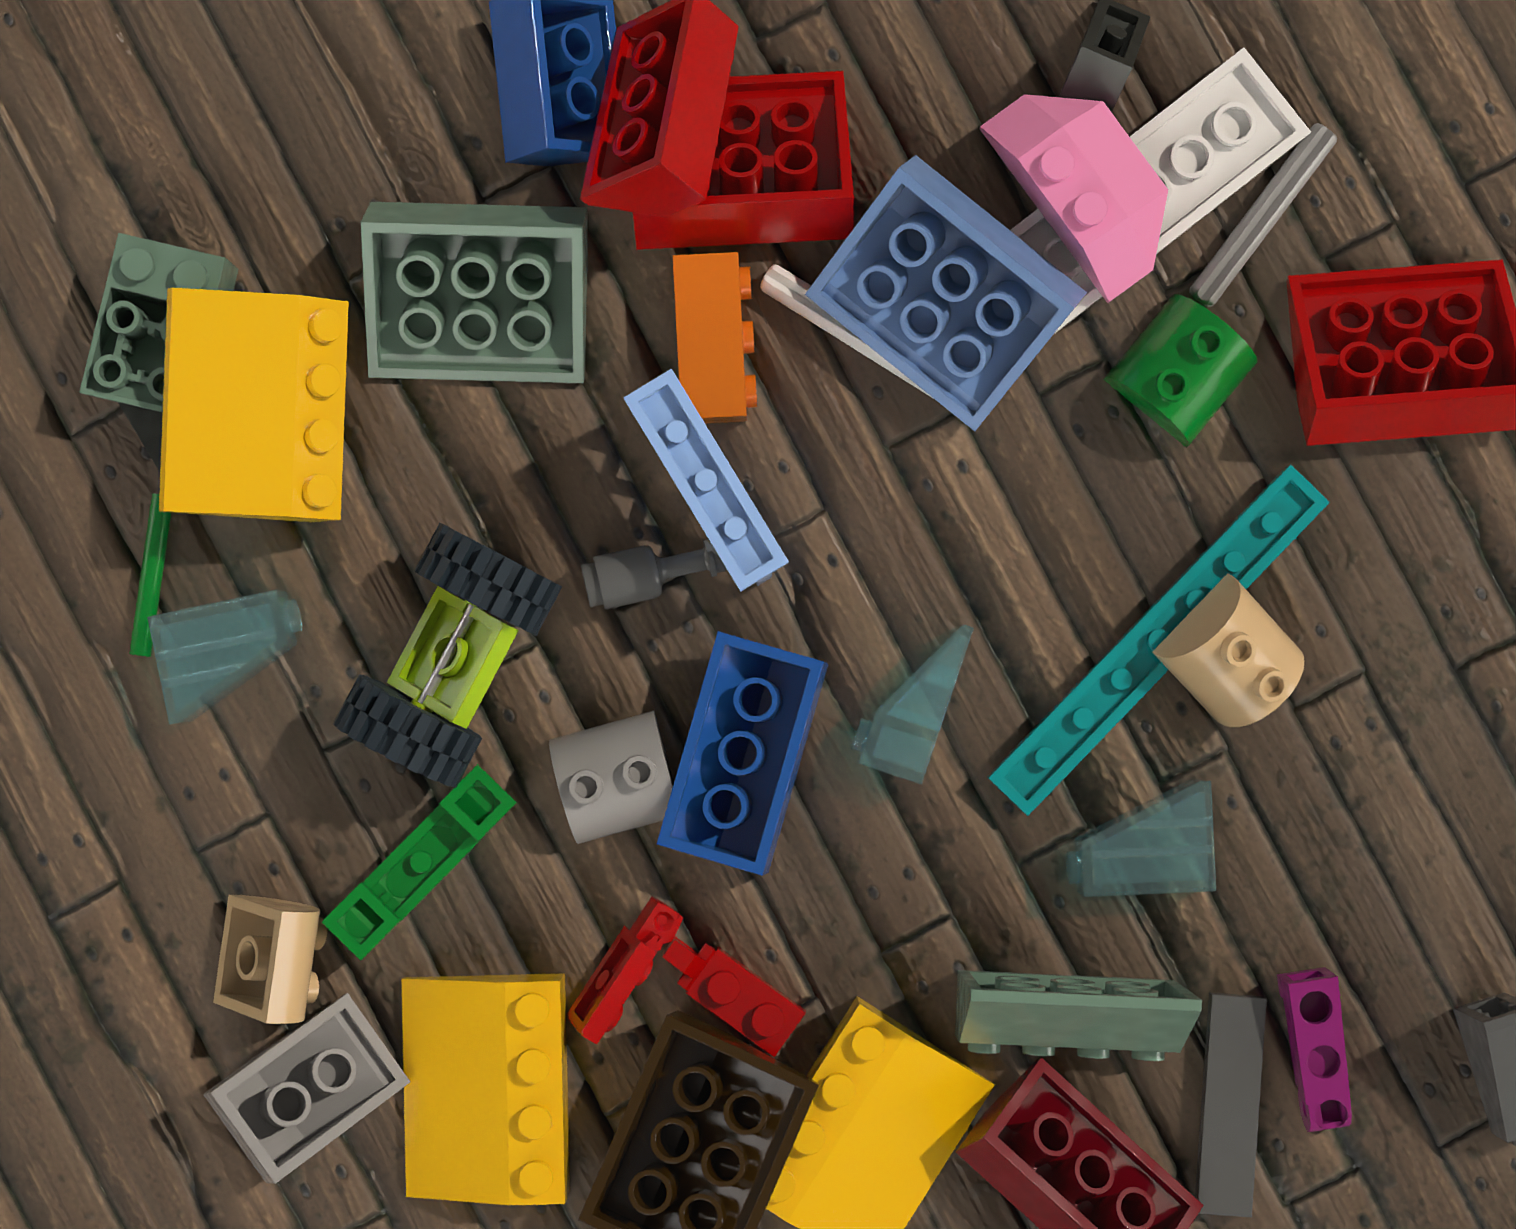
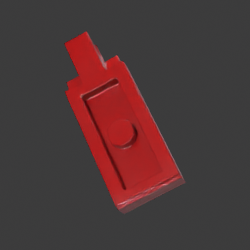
M651 896L632 927L628 928L624 925L566 1014L568 1020L581 1036L598 1044L604 1033L611 1031L617 1025L622 1016L623 1004L634 987L641 985L649 976L653 967V958L657 951L661 950L663 944L672 942L679 929L683 917L672 907Z
M675 936L663 952L662 958L683 973L677 984L686 990V994L773 1057L776 1056L806 1014V1010L719 947L715 949L705 942L700 951L697 952Z

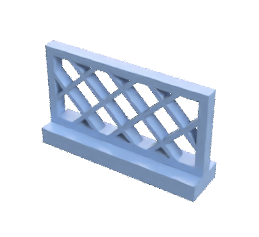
M668 370L625 396L626 404L740 592L755 583L759 586L772 578L773 572L788 564V559L673 370Z

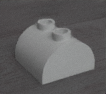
M655 710L549 740L550 755L557 786L570 829L577 844L663 821L674 785V779Z

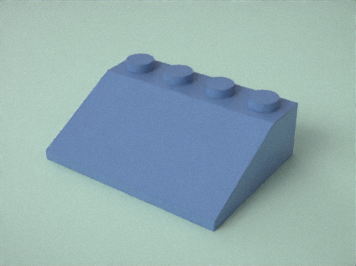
M915 155L897 169L805 295L972 430L976 431L1087 292Z

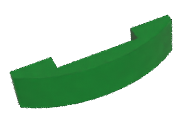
M477 764L459 782L457 787L439 803L435 810L322 923L360 961L363 960L458 865L517 802Z

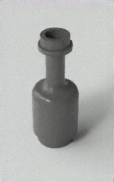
M709 539L703 540L704 547L702 549L668 557H658L650 546L643 545L594 556L592 563L581 565L590 607L604 605L605 610L658 598L662 594L663 582L669 578L705 570L710 572L711 577H715L717 573L725 572L727 569Z

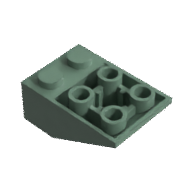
M118 233L79 393L163 413L167 289L173 287L233 291L239 269L225 257Z

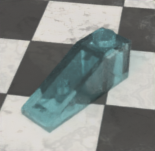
M964 624L959 625L873 711L870 721L863 718L860 719L851 745V749L860 752L857 759L859 764L922 785L974 629L973 627Z

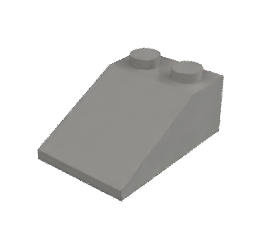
M346 993L249 1060L203 1095L263 1180L268 1184H276L409 1084L410 1080L350 995Z

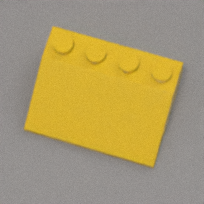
M173 287L167 289L159 512L300 522L341 520L349 301L290 294Z
M565 973L403 977L401 979L403 1072L410 1080V1083L404 1087L406 1197L498 1205L565 1204L570 1192Z
M857 996L806 1075L820 1083L766 1209L799 1229H904L995 1084Z

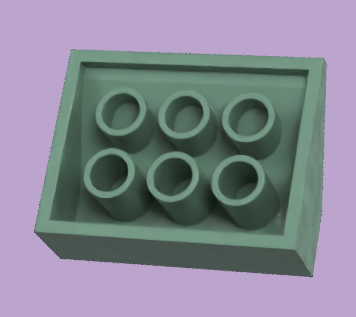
M370 202L361 220L368 378L584 383L588 273L587 207Z
M958 970L955 1036L959 1043H968L967 1050L975 1053H1000L1001 1045H1021L1023 1054L1034 1056L1055 1055V1047L1077 1048V1056L1085 1058H1109L1110 1050H1131V1058L1163 1061L1165 1059V1052H1181L1201 1013L1202 1000L1175 980Z

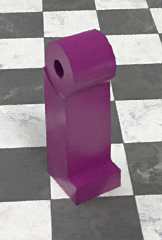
M1326 967L1277 974L1279 994L1284 1001L1296 1086L1298 1085V1101L1305 1129L1307 1132H1315L1350 1126L1352 1111L1338 976Z

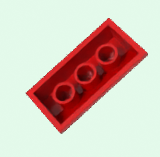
M670 0L617 27L580 200L585 204L667 217L706 200L739 28L733 20L710 0Z

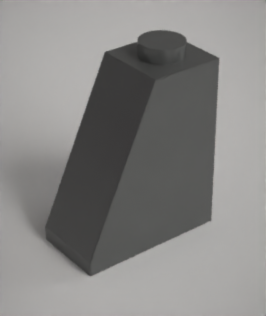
M1501 993L1455 1007L1453 1011L1491 1132L1505 1142H1512L1516 1146V997L1507 993Z

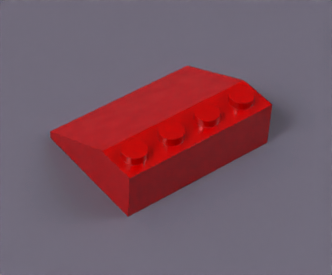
M844 71L729 76L726 102L723 108L718 144L715 150L710 187L706 200L667 217L633 212L636 250L846 239L852 232L854 225V192Z
M1503 259L1288 276L1286 283L1296 395L1306 446L1516 430V307Z

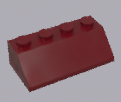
M1042 1057L1037 1059L984 1112L956 1151L963 1160L1039 1229H1189L1204 1206Z

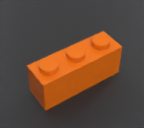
M738 252L673 255L679 382L705 424L747 421L746 408L757 407L756 375H745L744 354L754 353L753 321H742L741 300L752 299L750 267H739Z

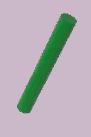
M152 493L129 651L131 655L151 657L172 514V512H159V494Z

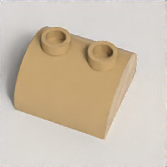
M1228 573L1152 652L1217 722L1227 727L1246 726L1272 713L1294 691L1304 670L1302 651L1242 584Z
M229 894L213 1003L269 1024H289L304 1021L307 1004L314 1003L319 993V980L316 973L312 971L314 950H320L324 946L327 937V927L322 923L324 919L319 917L320 909L287 900Z

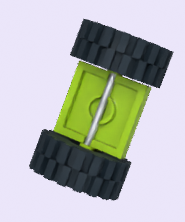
M439 523L414 570L415 573L438 586L386 682L391 686L359 674L333 725L341 732L348 734L347 736L353 740L363 743L365 747L384 755L385 758L395 763L397 762L417 774L420 773L433 781H439L446 786L456 788L482 740V737L468 726L519 631L493 615L537 636L562 586L460 532Z

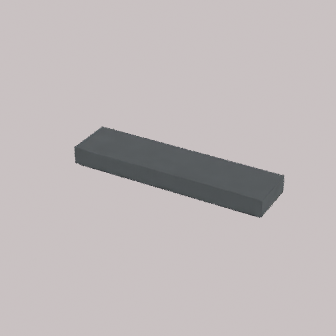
M1209 992L1195 1198L1204 1205L1199 1214L1252 1218L1267 998L1263 996Z

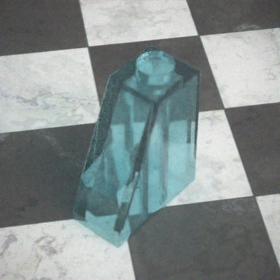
M272 590L147 617L169 725L194 721L297 645L295 632L302 631V619L297 601L295 599L288 600L286 591Z
M1190 779L1076 837L1075 851H1067L1066 855L1068 883L1077 884V893L1083 897L1216 891L1211 781Z

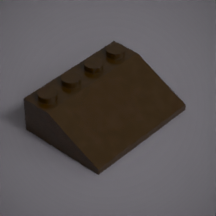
M679 1010L667 1014L578 1221L595 1229H758L820 1083L727 1032Z

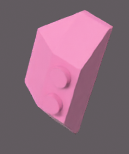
M1024 94L980 126L979 129L1107 303L1153 271L1168 189L1103 101Z

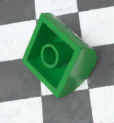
M1174 294L1103 380L1187 448L1252 370L1258 360L1246 341L1222 319L1192 299Z

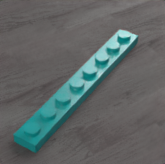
M1292 465L1286 466L987 778L1025 815L1029 816L1168 671L1152 652L1227 573L1234 576L1247 589L1330 502Z

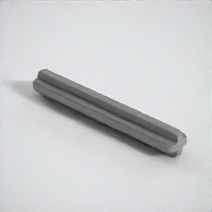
M1316 123L1309 129L1311 133L1299 142L1190 287L1189 293L1201 304L1211 307L1218 301L1336 144L1337 136L1327 127Z

